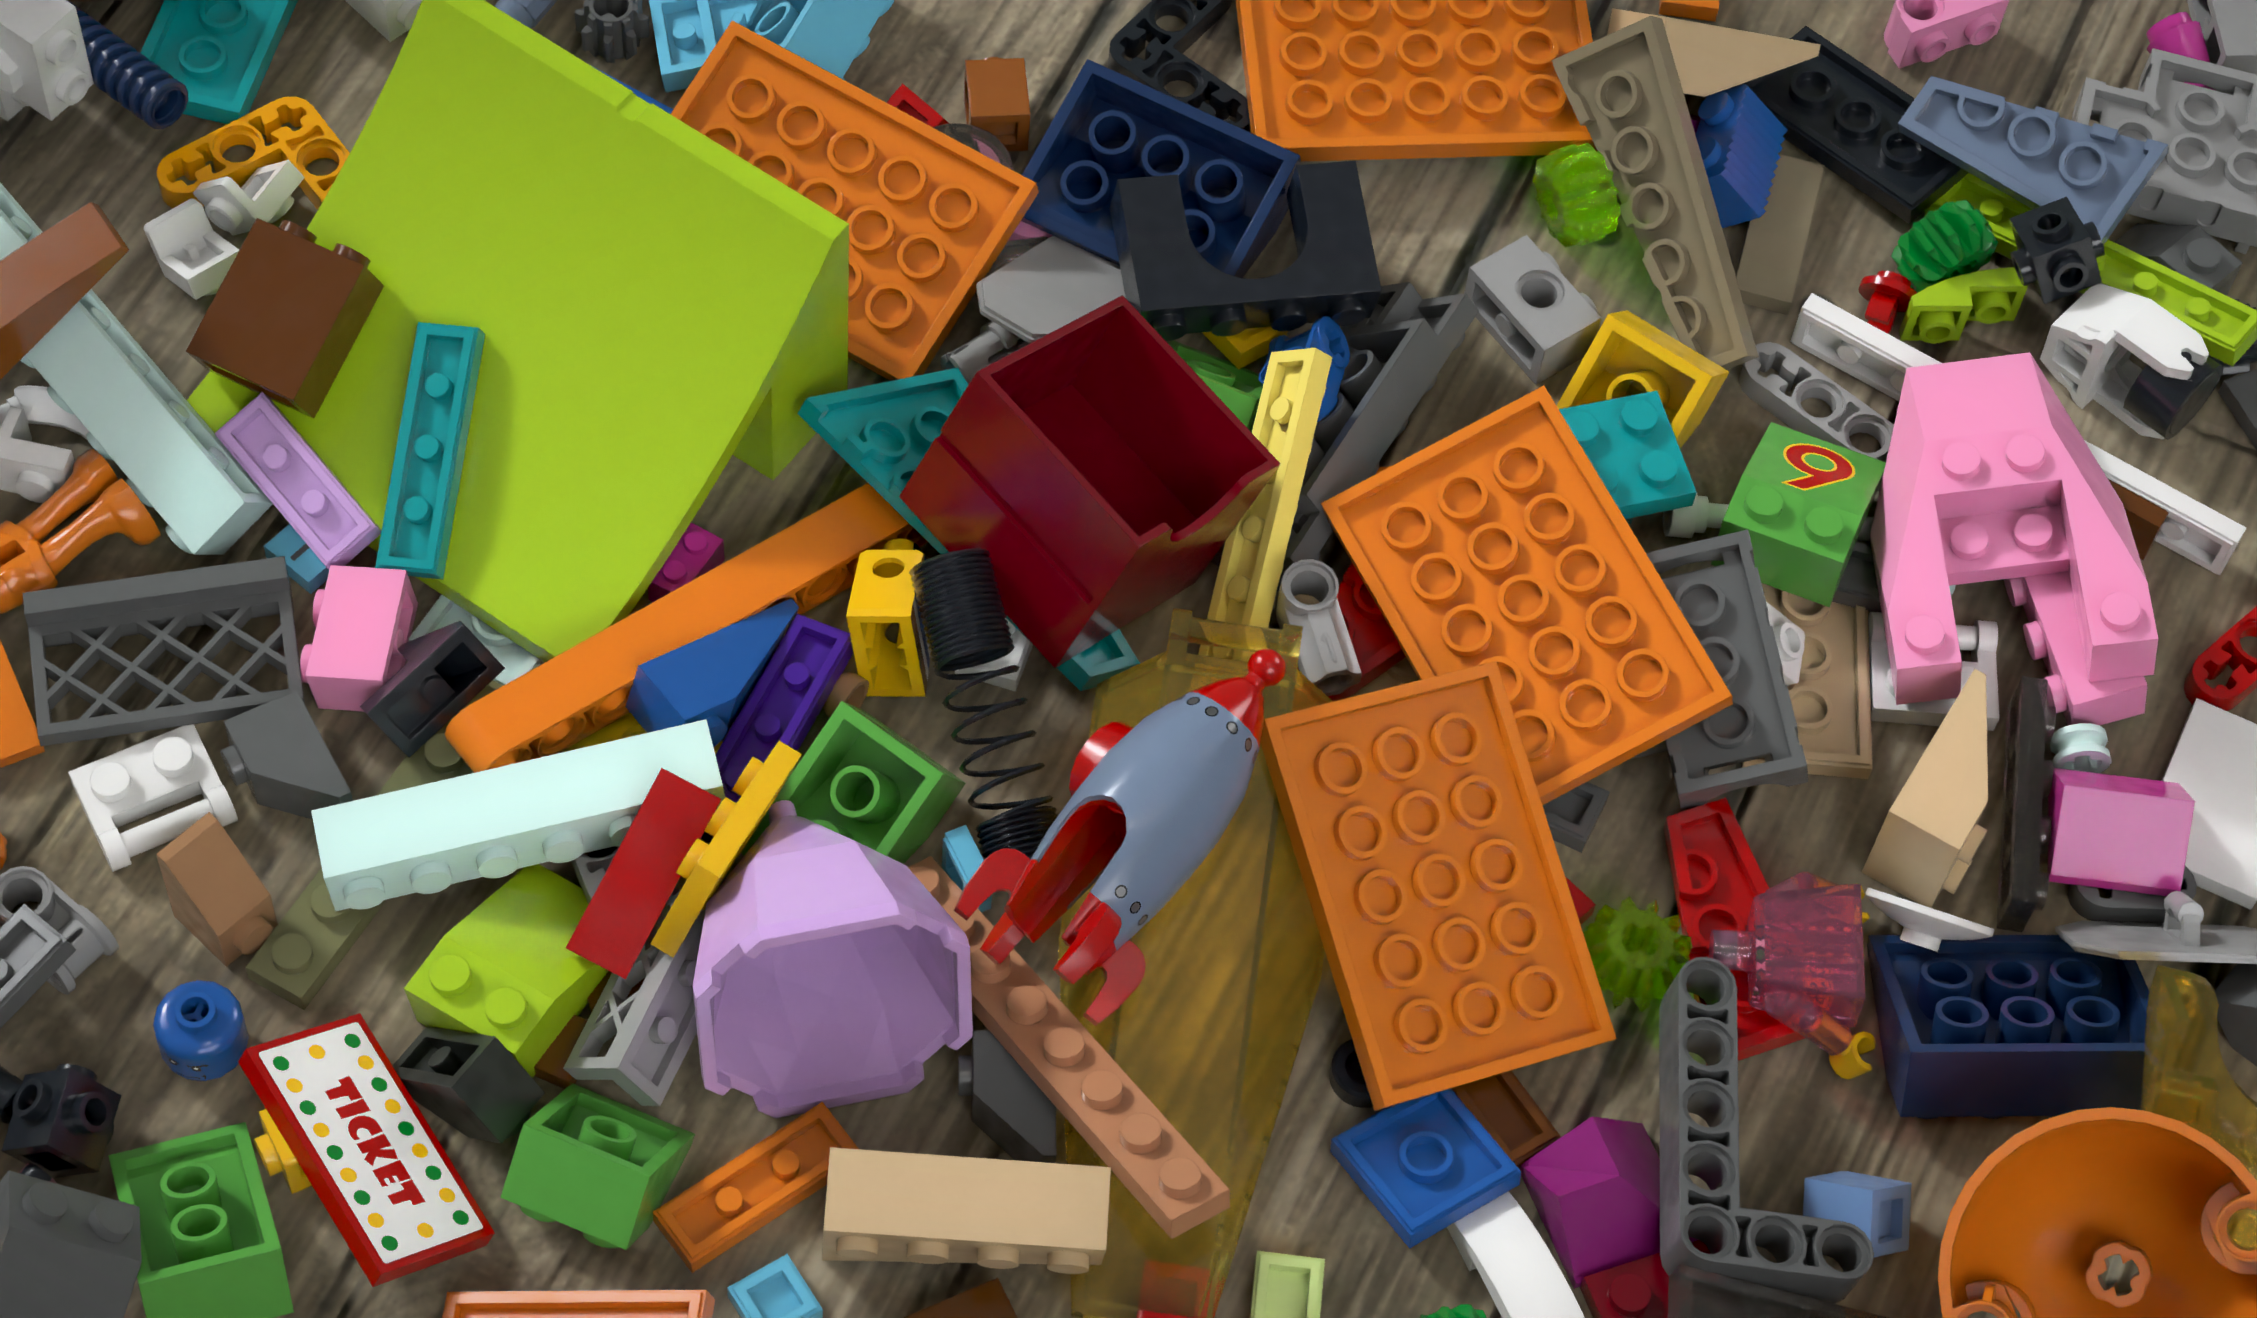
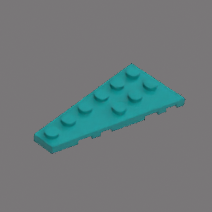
M959 368L806 398L797 414L941 555L949 553L899 496L934 439L942 433L940 431L969 385ZM1006 615V619L1021 632V630ZM1120 629L1056 668L1080 691L1131 678L1140 662Z

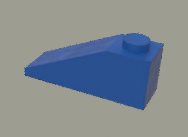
M791 598L638 665L625 707L647 733L707 719L712 744L715 747L725 737L727 731L741 712L796 617L799 606Z

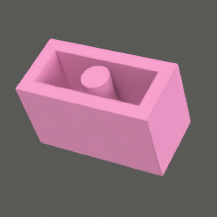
M330 565L325 590L318 589L314 597L313 622L316 630L313 643L306 644L303 647L300 659L302 682L309 684L318 709L364 712L360 706L405 665L406 659L397 649L402 644L409 642L408 638L412 634L418 606L406 570Z

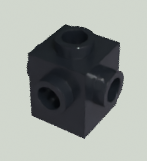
M2067 196L2009 218L2018 249L2011 252V259L2017 276L2023 286L2033 283L2044 304L2062 297L2072 296L2083 289L2102 283L2096 258L2104 256L2105 251L2098 230L2092 221L2086 224L2082 223Z
M60 1064L56 1070L26 1074L22 1086L17 1091L13 1100V1115L1 1151L27 1165L30 1162L37 1165L52 1178L99 1172L106 1146L114 1132L113 1122L122 1095L96 1082L98 1077L93 1071L78 1065Z

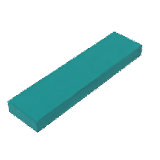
M418 322L375 568L406 570L408 576L442 580L444 578L485 333L478 327Z

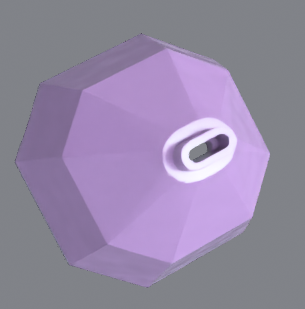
M781 800L775 802L769 808L770 825L764 830L706 904L693 980L699 1055L704 1087L722 1096L731 1088L753 1096L758 1111L774 1118L805 1113L821 1102L827 1108L909 1093L924 1080L923 1063L945 1044L957 1051L973 1037L971 961L967 936L906 865L806 818L797 816L795 806L791 801Z

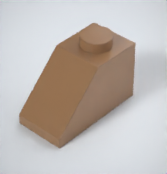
M210 812L156 854L174 917L226 967L242 954L249 955L260 949L273 929L278 925L270 893L222 825Z

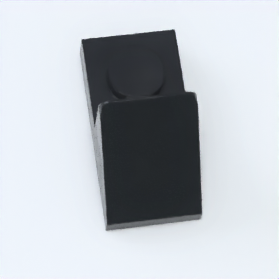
M458 621L402 644L397 650L408 663L360 707L408 757H411L495 679L505 667L461 621Z

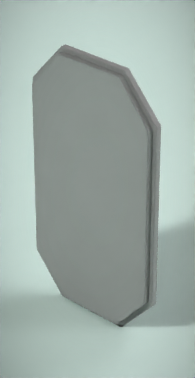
M1053 235L982 279L976 285L980 314L1028 343L1044 337L1121 295L1125 297L1120 266Z
M2174 891L2166 896L2164 900V908L2166 910L2164 923L2082 920L2055 927V932L2059 934V937L2075 951L2109 958L2257 964L2256 928L2200 924L2204 917L2203 908L2181 891Z

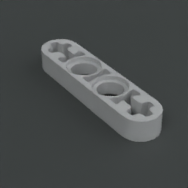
M1772 342L1756 344L1759 357L1743 363L1739 374V383L1742 391L1750 399L1793 430L1886 462L1894 428L1893 423L1788 348ZM1770 368L1776 370L1779 374L1776 375L1772 373L1767 378L1761 376L1758 373V371L1766 372ZM1797 384L1792 393V396H1787L1785 394L1786 390L1788 392H1791L1793 385ZM1808 398L1821 399L1831 407L1833 413L1828 417H1813L1802 408L1801 402ZM1855 433H1868L1879 441L1881 449L1872 453L1862 452L1851 444L1849 437Z

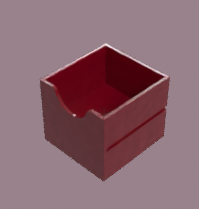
M1121 295L977 371L940 431L942 433L934 439L899 498L949 552L972 548L986 549L990 552L989 557H991V563L994 566L992 569L995 571L994 575L997 578V588H999V594L1002 597L1004 613L1052 666L1056 668L1193 585L1281 463L1131 303Z

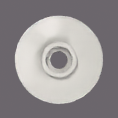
M1869 887L1865 894L1877 908L1904 927L1900 940L1938 952L1942 939L1978 940L1992 937L1995 930Z

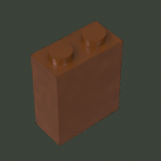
M256 218L186 352L208 371L259 394L263 392L270 399L311 418H315L384 285L367 269L371 261L356 250L336 243L333 251L315 244L317 237L296 223L283 220L280 226L277 227Z

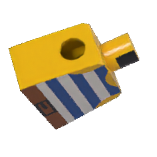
M893 539L885 544L883 550H866L859 555L846 618L858 675L869 682L866 696L926 697L931 650H929V644L926 642L928 638L925 636L926 632L923 629L925 626L922 624L923 619L920 617V607L917 605L916 594L913 592L915 588L912 586V576L909 574L916 564L926 560L925 554L921 552L920 547L907 539ZM891 623H899L897 643L890 642L885 636L886 629Z

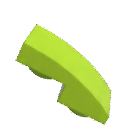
M2014 267L1962 274L1929 286L1911 297L1899 329L1900 341H1924L1932 344L1945 341H1959L1967 321H1979L1985 324L2014 321L2028 285L2023 286Z

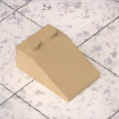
M1612 8L1607 34L1609 35L1649 16L1662 18L1683 93L1702 97L1815 58L1819 55L1821 45Z
M1976 669L1971 673L1890 808L1862 870L1863 874L1912 901L1930 908L1934 905L1942 889L1953 895L1955 894L1972 863V858L1988 831L1977 824L1988 803L1986 674Z

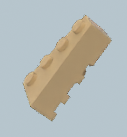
M830 1147L822 1260L917 1262L924 1264L977 1263L980 1266L995 1269L1016 1268L1019 1264H1047V1269L1053 1272L1066 1274L1086 1273L1089 1271V1265L1102 1264L1106 1252L1111 1167Z

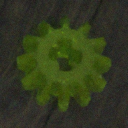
M1589 143L1571 144L1551 151L1549 155L1537 159L1536 173L1533 176V183L1537 190L1535 200L1541 209V219L1547 222L1549 234L1553 238H1557L1565 248L1574 245L1583 246L1601 240L1605 235L1617 230L1618 217L1621 213V208L1617 202L1619 190L1614 186L1612 179L1613 171L1607 169L1605 157L1599 151L1596 152Z
M1630 896L1621 901L1618 911L1605 904L1603 908L1598 910L1595 923H1590L1589 926L1584 928L1583 934L1601 990L1609 989L1613 992L1612 1003L1614 1009L1621 1006L1625 998H1632L1641 1013L1650 1007L1653 997L1661 1001L1681 968L1689 961L1686 958H1688L1692 949L1691 937L1677 934L1681 925L1679 914L1662 919L1658 916L1659 906L1656 899L1649 903L1645 910H1638Z

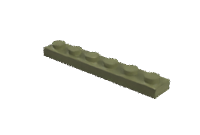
M492 680L462 709L503 685ZM453 718L411 757H405L377 795L473 773L446 740V728ZM321 867L247 964L248 979L305 1010L387 899L369 909L358 910L348 908L335 911Z

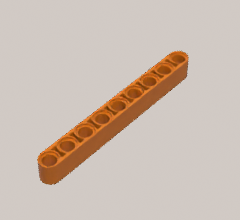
M866 483L471 703L451 720L446 728V740L473 773L558 754L630 713L625 706L638 665L791 598L799 606L797 614L802 615L853 586L860 553L866 550H883L885 544L893 539H907L913 541L919 547L925 545L928 541L869 483Z

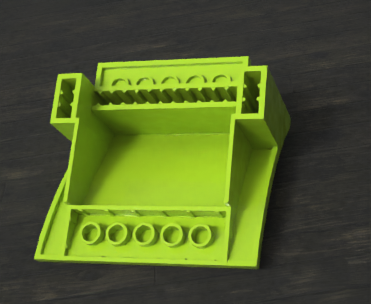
M485 0L421 1L397 60L368 120L329 192L307 227V230L317 237L315 244L333 251L336 243H339L367 257L371 261L367 269L384 287L315 418H311L274 400L272 401L382 530L418 322L480 328L485 333L444 578L443 580L416 578L543 662H547L628 617L674 550L732 455L774 481L817 433L797 414L805 399L848 390L849 223L658 106L641 99L632 90ZM209 372L187 401L215 433L257 397L259 393L213 372ZM381 534L368 545L376 552H378Z

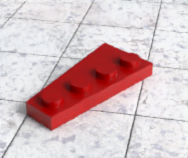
M1726 797L1667 816L1663 829L1687 962L1696 957H1709V943L1736 944L1737 969L1729 970L1735 977L1737 986L1738 1061L1817 1035L1806 1027L1807 1018L1812 1014H1817L1831 1024L1832 1017L1828 1009L1825 1011L1799 1010L1801 1000L1798 995L1800 991L1798 977L1812 978L1809 970H1803L1782 989L1774 984L1773 992L1751 996V993L1770 990L1771 978L1782 985L1797 971L1777 975L1753 985L1751 983L1750 965L1751 947L1779 960L1792 964L1796 963L1780 949L1770 955L1768 943L1750 939V936L1771 941L1773 949L1780 945L1804 967H1807ZM1693 994L1694 1000H1696L1699 1003L1707 1005L1704 999H1702L1700 996L1696 994Z

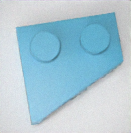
M649 0L665 92L688 88L731 21L733 20L750 29L764 0Z

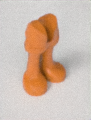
M94 449L87 450L75 460L72 474L67 481L25 519L17 524L8 520L0 524V614L22 605L23 593L56 588L59 583L55 576L87 547L107 535L121 533L135 544L141 546L149 545L161 536L158 526L134 491L123 478H117L110 464ZM93 503L72 523L41 544L42 540L69 516L88 504Z

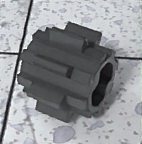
M584 0V9L575 10L576 31L582 35L583 50L585 52L590 51L594 57L600 55L606 58V62L615 63V59L623 57L628 60L637 54V47H640V38L649 37V16L643 14L642 0Z

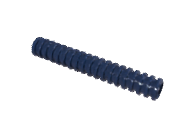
M67 0L76 7L90 70L96 87L107 93L108 96L119 102L120 105L131 111L132 114L144 120L153 129H164L174 124L181 117L188 103V90L186 86Z

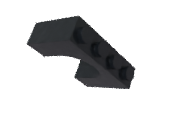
M1356 160L1296 165L1286 196L1297 247V260L1284 271L1260 279L1239 278L1226 274L1213 267L1199 254L1188 232L1178 174L1118 179L1110 205V213L1126 299L1165 341L1179 339L1185 334L1212 332L1216 336H1232L1248 328L1271 327L1276 331H1291L1302 327L1306 323H1314L1315 320L1325 316L1330 317L1339 326L1353 325L1365 318H1370L1382 289Z

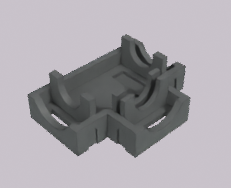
M1739 531L1646 553L1659 575L1689 563L1724 561L1723 565L1661 579L1732 694L1733 704L1631 759L1665 751L1668 752L1681 811L1701 806L1712 798L1743 787L1762 784H1779L1789 787L1807 783V763L1803 747L1799 743L1798 727L1788 687L1784 683L1783 667L1773 627L1769 623L1768 607L1758 567L1755 568L1749 531ZM1764 758L1765 763L1712 775L1708 773L1710 769Z

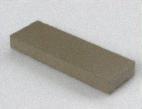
M1778 154L1781 158L1776 162L1778 167L1773 171L1776 176L1771 180L1773 185L1768 189L1771 194L1766 198L1769 202L1764 207L1766 212L1760 218L1749 221L1736 279L1744 304L1788 315L1825 165Z

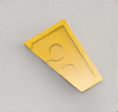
M779 740L764 763L754 756L751 758L732 789L733 792L741 796L740 799L735 803L727 797L724 798L704 830L713 836V839L708 845L697 838L676 871L678 875L686 879V882L651 941V945L674 958L700 912L705 910L708 900L716 892L736 857L738 858L777 798L801 757V753Z

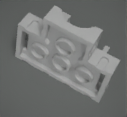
M2152 48L2140 76L2138 90L2126 87L2121 89L2106 85V82L2086 77L2074 106L2073 121L2089 125V120L2098 121L2100 125L2117 129L2120 135L2144 142L2148 138L2168 144L2167 155L2126 214L2165 224L2198 225L2211 236L2235 241V252L2246 254L2250 246L2257 247L2256 74ZM2184 82L2203 84L2218 91L2195 86Z

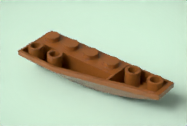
M92 202L88 203L0 260V380L129 251V248L99 205Z

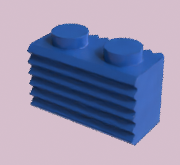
M1746 84L1707 96L1698 110L1700 122L1696 139L1722 228L1760 218L1766 212L1764 207L1769 203L1766 198L1771 194L1768 189L1773 185L1771 180L1776 176L1773 171L1778 167L1776 162L1781 158L1778 153L1783 149L1780 144L1785 140L1783 135L1788 131Z

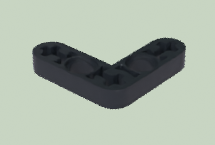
M1152 0L1118 31L1110 41L1109 69L1250 132L1247 98L1183 54L1228 11L1232 0H1197V6L1194 5L1196 0ZM1163 16H1176L1186 23V27L1180 31H1166L1160 28L1156 21ZM1147 40L1149 44L1146 47L1145 60L1137 56L1145 49ZM1125 55L1129 58H1132V60L1128 61L1124 59ZM1180 80L1190 83L1196 91L1186 97H1176L1169 94L1164 86L1171 81ZM1207 99L1210 100L1209 104L1205 102ZM1231 116L1236 119V122L1229 120L1227 118Z

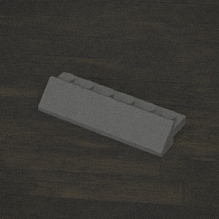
M1410 282L1381 286V294L1370 318H1365L1353 325L1341 326V330L1349 345L1350 362L1344 371L1337 394V404L1316 425L1311 453L1307 462L1277 591L1280 588L1284 572L1291 564L1300 560H1319L1320 550L1334 531L1322 509L1321 503L1376 474L1379 469V461L1393 440L1407 427L1408 417L1422 396L1435 385L1437 381L1436 375L1447 358L1464 341L1465 331L1479 312L1466 293L1422 299ZM1225 542L1210 561L1217 566H1220Z

